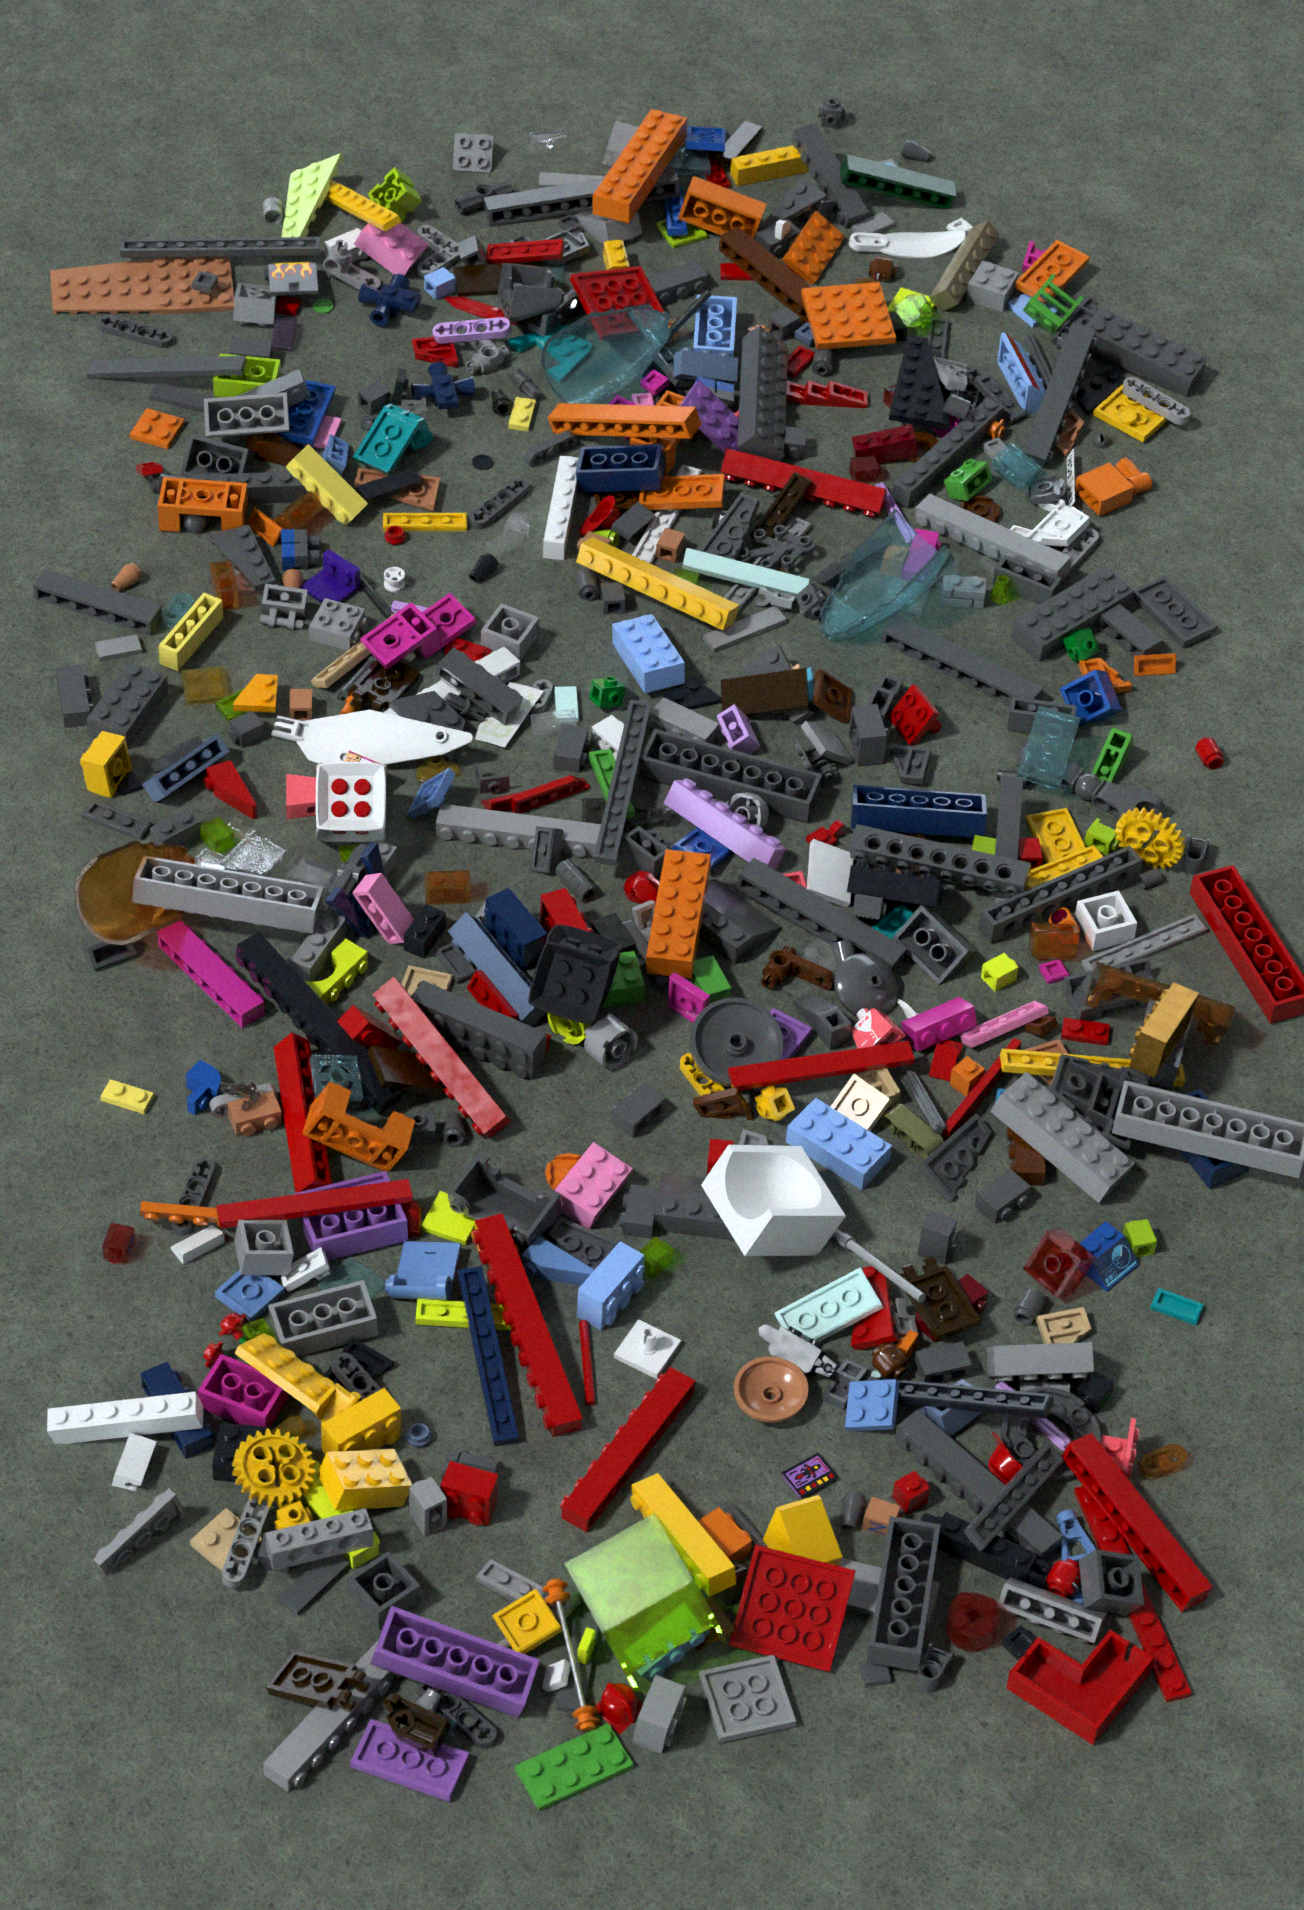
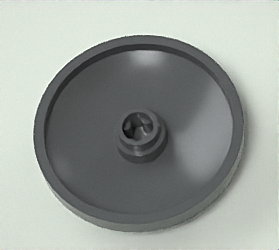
M725 998L711 1003L699 1013L690 1032L689 1045L695 1064L705 1076L720 1085L732 1087L727 1073L728 1068L780 1060L783 1052V1035L774 1016L760 1004L744 998Z

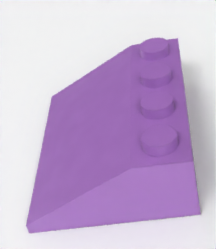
M383 1171L294 1193L293 1195L389 1182L390 1179L387 1172ZM400 1204L300 1217L310 1253L321 1247L326 1253L327 1260L408 1241L407 1219Z

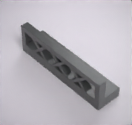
M572 289L565 295L564 303L560 304L559 308L539 314L531 320L528 329L545 337L581 310L583 305L575 289Z

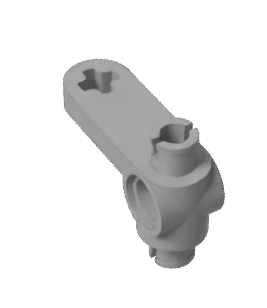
M337 240L335 245L331 246L328 257L323 262L324 269L327 271V278L329 279L330 275H332L331 280L338 278L360 290L363 283L371 284L370 286L379 290L380 280L351 264L349 250L347 249L348 243L345 241L343 246L344 240Z
M462 329V334H464L467 331V329ZM489 339L467 341L479 352L474 354L472 360L467 361L465 364L470 374L479 371L481 374L486 371H495L499 365L503 364V359L509 357L507 347L505 348L503 345L498 348Z

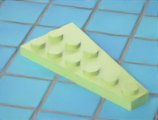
M341 153L291 173L282 237L307 236L309 232L307 227L310 222L315 220V211L321 208L331 187L329 183L332 177H336L338 173L336 168L338 164H342L344 161Z

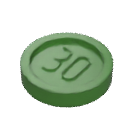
M320 299L314 303L313 308L318 313L326 314L333 310V303L327 299Z

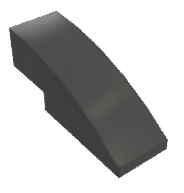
M883 673L866 704H877L880 713L884 714L885 721L903 690V679Z

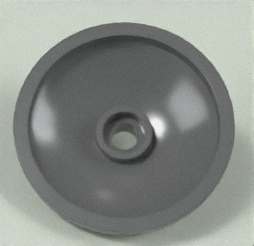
M858 953L846 958L839 965L834 980L835 991L839 1001L848 1012L857 1017L859 1010L867 1008L870 1011L875 1008L887 1015L894 1008L898 998V985L894 973L883 960L871 954Z

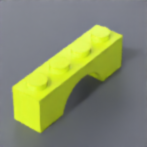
M347 939L331 952L334 973L322 981H305L326 1005L330 1001L334 1002L338 998L340 991L344 987H350L354 978L359 973L363 974L368 967V951Z

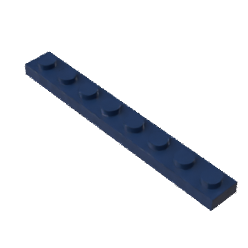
M479 1266L459 1269L458 1279L493 1445L516 1443L519 1437L483 1268Z

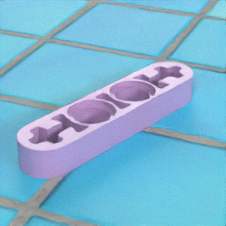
M500 317L439 323L434 326L433 335L438 343H453L505 338L511 334L512 329L510 321L507 318ZM480 327H487L484 332L477 331ZM460 329H467L464 334L457 333Z

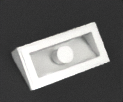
M211 1225L170 1248L182 1264H185L225 1243L224 1233Z

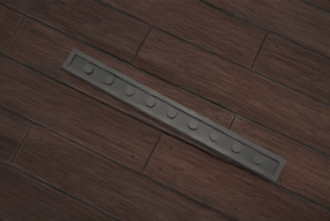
M320 237L121 239L120 256L127 258L320 255Z
M630 700L594 853V863L616 866L652 703Z

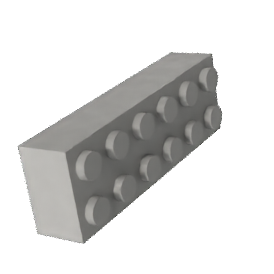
M1027 1072L1000 1095L990 1111L1098 1203L1125 1179L1135 1164Z

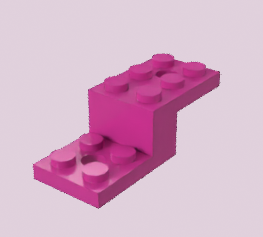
M449 593L423 612L412 602L360 638L364 647L386 669H389L415 649L425 660L477 622L475 617ZM445 617L452 618L447 623L441 622ZM389 639L396 640L392 645L385 644Z

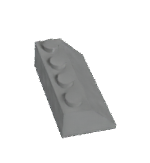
M287 393L204 399L206 438L289 431L290 419Z

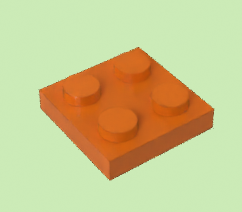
M146 408L132 429L130 439L168 449L185 424L184 418Z

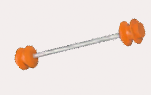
M552 1579L546 1583L547 1585L542 1590L544 1593H549V1596L545 1598V1602L550 1605H557L581 1707L572 1713V1717L579 1721L574 1727L577 1730L581 1729L583 1733H587L596 1729V1726L600 1724V1719L594 1718V1714L598 1712V1709L585 1704L562 1607V1604L571 1596L570 1593L564 1592V1589L568 1587V1583L561 1579Z

